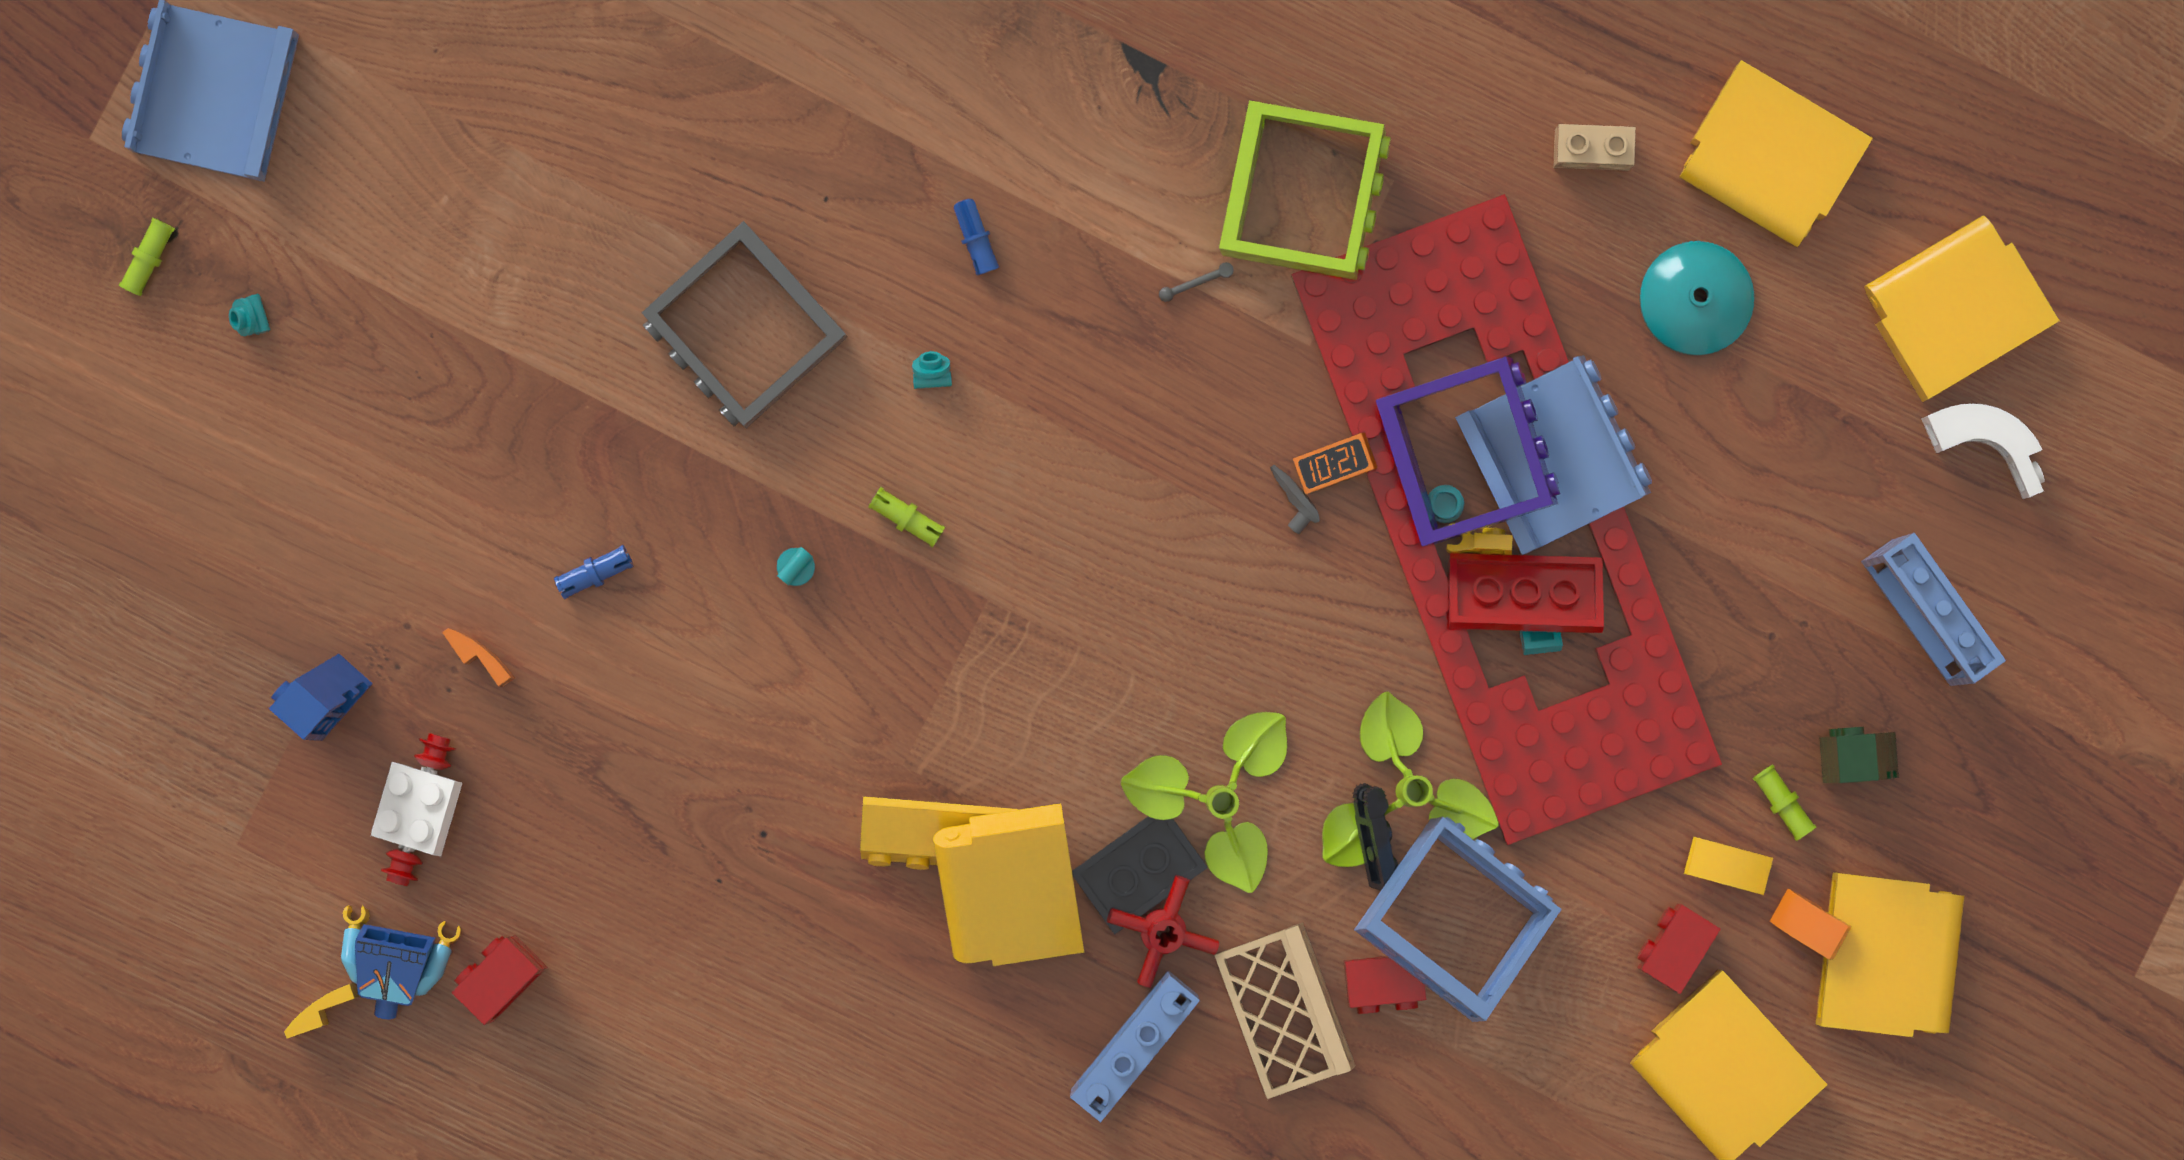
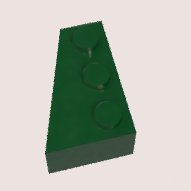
M1864 727L1829 729L1830 737H1819L1823 783H1850L1899 778L1895 732L1865 734Z

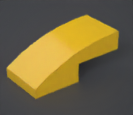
M1693 837L1684 874L1764 895L1773 858Z
M351 983L338 988L308 1006L284 1031L286 1038L328 1025L329 1022L324 1009L360 997L356 984Z

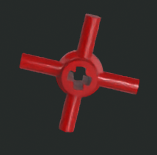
M1175 876L1164 909H1157L1145 918L1111 908L1109 911L1108 923L1140 932L1142 942L1149 949L1137 983L1142 986L1152 987L1163 954L1172 953L1181 945L1215 955L1218 951L1219 940L1186 931L1185 922L1178 912L1190 880L1182 876ZM1168 926L1170 929L1169 933L1162 932V934L1159 937L1157 935V931H1164Z

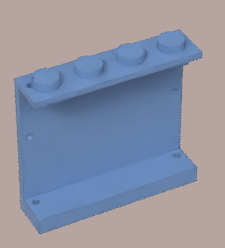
M159 0L157 8H152L148 19V30H152L149 44L143 45L139 57V66L143 67L140 82L135 81L131 91L130 102L134 104L131 119L126 118L123 125L122 140L125 141L124 147L134 153L265 182L299 34L291 28L278 26L277 29L173 6L165 0Z
M1584 355L1573 358V361L1521 386L1525 400L1531 399L1538 417V421L1533 422L1537 437L1543 436L1545 439L1549 458L1544 460L1549 474L1555 473L1561 493L1556 496L1557 505L1506 521L1522 555L1530 553L1651 493L1648 485L1652 484L1650 474L1643 463L1637 465L1631 452L1635 449V444L1626 428L1620 430L1614 416L1619 414L1617 407L1609 394L1603 395L1597 383L1602 379L1594 361L1592 359L1587 361ZM1506 394L1475 410H1469L1455 417L1500 509L1538 497Z

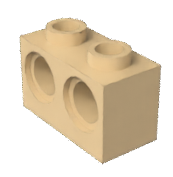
M1559 124L1555 129L1554 168L1630 171L1634 166L1636 127Z

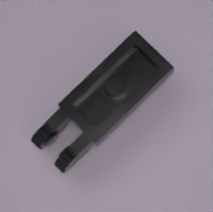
M1360 783V785H1356L1352 793L1356 814L1355 820L1369 887L1381 891L1398 867V862L1392 854L1390 844L1392 829L1384 816L1389 805L1388 800L1385 798L1387 795H1385V791L1382 788Z

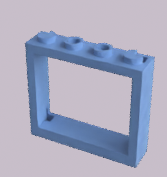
M1915 533L1892 539L1861 561L1950 686L1976 683L2006 661ZM1884 563L1886 567L1877 573L1873 565ZM1952 661L1961 669L1954 676H1951L1945 668Z
M1448 817L1433 818L1429 820L1354 930L1472 1022L1486 1021L1561 911V908L1552 902L1553 899L1547 895V890L1539 886L1533 887L1523 879L1525 875L1519 868L1507 862L1503 864L1494 857L1495 851L1488 844L1478 839L1474 841L1463 833L1465 827L1461 823H1455ZM1437 839L1533 913L1478 995L1381 921Z
M1168 970L1071 1088L1070 1098L1101 1122L1200 1001L1198 994ZM1180 994L1186 998L1182 1005L1175 1001ZM1097 1096L1104 1100L1101 1104L1094 1100Z

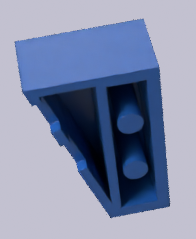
M337 654L296 678L293 682L285 681L272 695L271 698L275 702L269 710L303 740L322 741L373 683L343 656Z

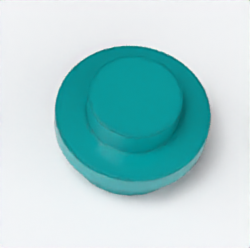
M1440 485L1428 494L1437 522L1450 523L1458 519L1462 514L1464 498L1455 487Z

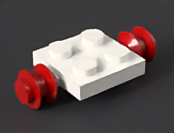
M432 733L428 734L427 740L419 738V741L425 745L424 751L414 755L418 763L427 766V768L421 767V770L400 763H391L371 836L399 844L398 848L403 849H393L386 852V855L392 861L390 867L381 869L382 872L387 873L386 881L403 886H408L410 880L418 881V878L412 874L414 866L423 864L418 855L410 852L419 850L435 856L442 855L462 782L437 775L438 771L434 770H444L451 767V764L445 760L447 752L455 751L456 748L449 746L450 738Z

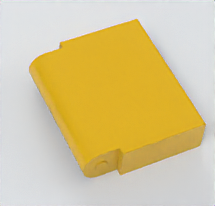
M1741 60L1736 65L1691 140L1690 144L1696 146V148L1685 162V167L1679 178L1795 247H1798L1804 237L1808 235L1815 219L1821 221L1827 216L1873 138Z
M1985 216L1979 217L1864 286L1871 304L1881 318V321L1875 325L1922 402L1932 398L2060 321L2013 243L2005 246L1994 226Z
M1061 803L969 817L970 824L947 827L934 835L933 843L953 957L957 961L975 963L992 960L993 966L1084 953Z
M1833 872L1828 913L1852 927L1835 958L1829 960L1823 956L1816 1025L1913 1037L1914 1030L1934 1034L1937 1032L1949 1033L1964 896L1954 895L1952 892L1939 891L1938 893L1929 892L1930 884Z
M1720 969L1711 975L1651 1031L1656 1037L1640 1050L1630 1062L1634 1069L1718 1160H1735L1753 1143L1761 1147L1827 1086V1083L1730 977Z

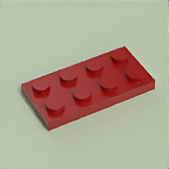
M1450 553L1449 629L1603 633V559L1599 557Z

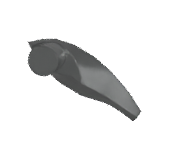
M1275 465L1271 466L1270 469L1279 485L1286 492L1289 502L1299 510L1288 526L1294 532L1300 534L1310 521L1314 523L1320 522L1315 505L1305 495L1304 491L1285 472Z

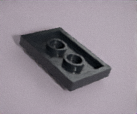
M1148 816L1072 870V874L1115 935L1124 927L1107 922L1111 908L1142 916L1168 897L1176 875L1192 880L1208 867L1173 818L1159 820Z

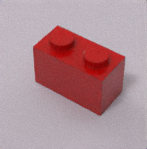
M1677 903L1674 909L1667 907L1659 919L1657 926L1661 930L1654 942L1648 939L1639 951L1637 959L1641 963L1637 968L1674 992L1681 994L1721 929L1684 905Z
M1388 956L1343 960L1348 1007H1357V1014L1380 1012V1005L1394 1003L1396 1010L1418 1008V1001L1427 1000L1425 985Z

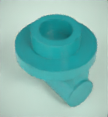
M260 294L236 299L233 302L232 308L229 310V322L232 328L237 330L241 336L259 335L271 331Z
M934 351L921 354L912 363L914 389L952 386L950 360L946 356Z
M802 547L790 548L784 551L777 561V577L788 586H800L807 583L815 572L813 556Z

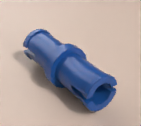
M621 545L619 548L596 559L589 557L584 560L583 565L554 577L559 592L562 591L561 596L563 599H567L569 596L593 585L595 587L602 586L605 579L626 569L633 568L632 559L629 553H626L627 549L625 546Z

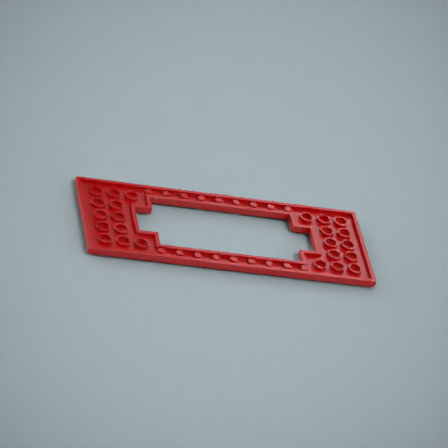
M1506 195L1498 196L1365 246L1369 248L1368 260L1366 261L1365 270H1358L1357 280L1304 270L1291 274L1350 434L1355 436L1365 432L1378 467L1375 470L1366 472L1367 479L1490 804L1497 817L1506 845L1722 765L1624 507L1588 524L1630 636L1595 648L1608 685L1538 711L1525 675L1489 688L1467 629H1449V582L1435 545L1421 546L1376 400L1415 387L1404 354L1471 329L1475 332L1486 363L1522 351L1533 380L1569 363ZM1343 254L1335 258L1345 259L1346 254Z

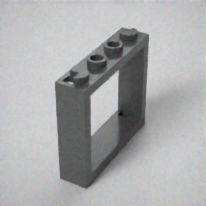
M744 221L641 312L648 320L643 324V327L657 342L664 337L673 347L668 353L682 370L690 366L699 376L693 381L708 399L715 394L724 404L719 411L733 426L740 422L746 429L848 338L846 333ZM740 242L744 244L826 335L823 340L745 410L659 316Z

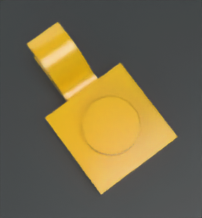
M1484 528L1482 533L1461 535L1462 541L1458 545L1447 544L1448 553L1470 552L1473 554L1512 555L1513 535H1505V530L1500 528Z

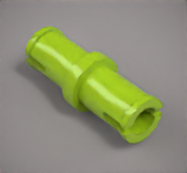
M153 217L139 248L134 247L131 253L134 255V258L122 281L119 283L120 287L138 296H142V292L155 266H160L162 262L160 256L172 232L175 230L174 227Z
M880 487L868 508L873 509L897 524L896 529L902 532L905 529L933 548L945 527L917 511L918 506L915 504L907 505Z
M1773 764L1752 778L1772 804L1770 809L1773 814H1779L1796 841L1817 828L1796 800L1799 798L1795 791L1791 793Z

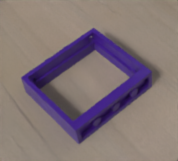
M1503 357L1376 400L1421 546H1431L1558 504L1556 496L1561 494L1558 487L1559 482L1554 472L1549 474L1544 460L1549 458L1548 447L1544 437H1537L1533 422L1538 421L1537 413L1532 400H1525L1521 385L1526 384L1525 375L1521 371L1519 362L1514 363L1511 357ZM1499 373L1538 497L1438 528L1400 405Z

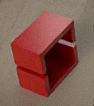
M516 935L506 938L503 936L495 938L481 953L485 959L479 965L474 963L472 966L466 967L454 980L458 987L452 994L483 1025L494 1022L548 968Z

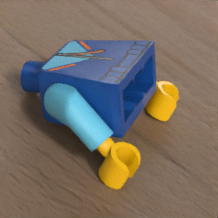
M348 905L343 910V918L349 923V927L344 930L341 961L351 981L357 984L358 995L362 998L376 1000L374 1015L381 1019H394L397 1017L398 1004L412 1005L416 996L425 995L442 978L452 950L449 948L450 944L457 942L460 938V926L458 925L456 935L449 939L442 935L446 921L440 923L437 931L440 941L438 944H434L435 937L365 925L369 921L370 915L368 909L363 905L361 917L356 921H352V906Z

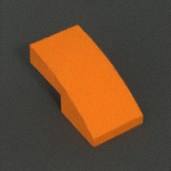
M450 628L442 632L464 664L469 665L479 658L498 686L504 687L515 679L504 663L477 640Z
M1790 888L1787 889L1769 921L1829 960L1835 958L1852 927Z

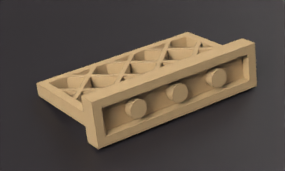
M1303 922L1214 955L1267 1099L1335 1075L1338 1076L1352 1071L1356 1065ZM1280 939L1287 954L1281 968L1261 959L1266 945ZM1260 947L1256 956L1247 952ZM1241 955L1254 961L1245 980L1231 974L1226 959ZM1288 962H1290L1293 973L1285 970ZM1258 964L1278 973L1270 992L1250 983ZM1282 975L1296 981L1300 992L1294 1004L1274 995ZM1234 982L1242 985L1239 994ZM1247 988L1267 997L1259 1016L1244 1010L1241 1000ZM1302 998L1306 1009L1298 1006ZM1271 1000L1291 1009L1283 1028L1263 1019ZM1296 1011L1311 1019L1313 1028L1307 1040L1287 1030ZM1248 1018L1255 1021L1253 1029H1251ZM1260 1024L1280 1033L1272 1052L1257 1046L1255 1034ZM1315 1033L1320 1046L1312 1042ZM1284 1036L1305 1045L1296 1064L1276 1055ZM1309 1047L1324 1055L1329 1069L1313 1073L1301 1067ZM1261 1054L1269 1058L1266 1063V1066L1264 1065ZM1273 1060L1293 1069L1288 1083L1273 1088L1268 1075ZM1298 1072L1306 1075V1077L1294 1081Z

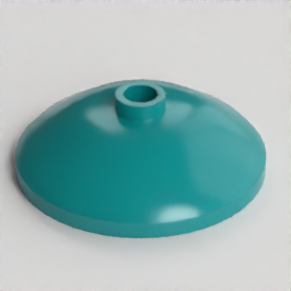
M1690 241L1667 249L1652 262L1644 275L1640 288L1641 313L1650 332L1666 347L1687 355H1707L1718 352L1732 344L1746 329L1754 308L1753 283L1743 263L1729 250L1709 242ZM1696 289H1702L1706 292L1707 299L1705 302H1697L1694 299V291Z

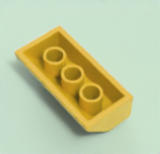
M863 797L861 859H867L868 864L873 866L885 867L890 866L891 862L906 863V867L911 869H929V865H937L933 837L938 831L947 827L970 824L969 817L1018 809Z

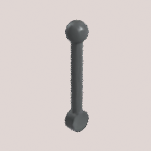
M1225 262L1219 266L1218 270L1173 288L1163 287L1159 291V298L1164 302H1169L1173 299L1174 295L1218 277L1229 278L1233 274V266Z

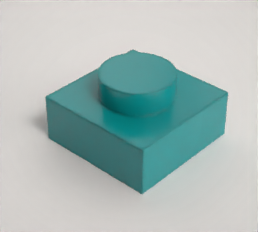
M1519 631L1523 655L1562 650L1561 632Z

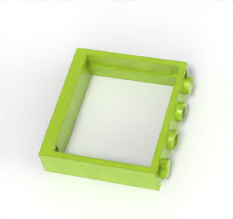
M1249 100L1219 246L1222 256L1357 280L1358 270H1365L1366 261L1368 260L1369 248L1363 247L1366 232L1373 233L1376 220V211L1371 210L1373 195L1380 196L1383 186L1384 174L1378 173L1381 158L1388 159L1391 137L1386 136L1384 124ZM1265 119L1370 137L1345 259L1241 241Z

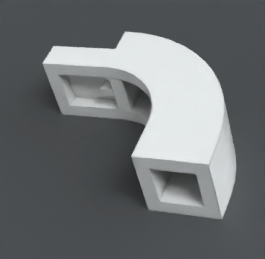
M1960 404L1921 418L1936 453L1964 442L1973 441L1987 444L1996 449L2005 459L2022 499L2044 491L2041 483L2045 482L2042 470L2036 461L2031 463L2029 458L2030 455L2041 451L2042 448L2028 427L2010 413L1989 405Z

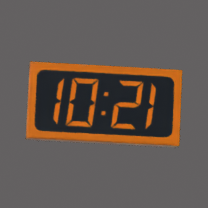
M1365 432L1293 458L1305 495L1378 468Z

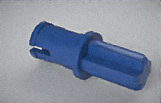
M965 199L957 202L954 205V211L965 238L961 242L962 245L966 244L976 275L978 276L1000 268L988 238L990 231L985 232L974 200Z

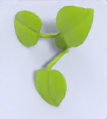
M1390 692L1380 694L1364 714L1360 726V742L1364 752L1371 760L1381 762L1392 758L1393 764L1404 775V778L1399 781L1396 787L1397 800L1389 805L1384 816L1397 808H1401L1403 805L1417 807L1429 803L1434 806L1429 814V820L1448 817L1455 823H1461L1465 827L1463 833L1472 840L1498 827V820L1490 802L1473 784L1461 779L1445 780L1439 785L1437 799H1435L1430 781L1423 776H1413L1412 770L1408 769L1400 761L1399 756H1410L1417 751L1423 740V727L1417 714L1410 707L1399 701ZM1353 803L1337 806L1329 813L1324 822L1322 858L1327 864L1338 867H1353L1364 864Z
M1259 712L1245 716L1231 725L1226 732L1223 740V751L1229 758L1237 761L1227 786H1213L1208 790L1207 794L1185 789L1189 780L1186 768L1179 760L1167 755L1153 756L1144 760L1121 779V786L1128 800L1139 811L1151 818L1168 820L1178 817L1184 809L1183 796L1200 802H1205L1207 809L1215 817L1224 819L1226 831L1217 832L1210 837L1205 848V861L1209 870L1217 878L1247 893L1255 891L1264 875L1268 848L1264 834L1253 823L1243 822L1234 828L1232 827V816L1239 808V799L1234 790L1237 787L1236 783L1242 766L1250 775L1263 777L1277 771L1284 762L1287 753L1286 718L1284 715L1275 712Z

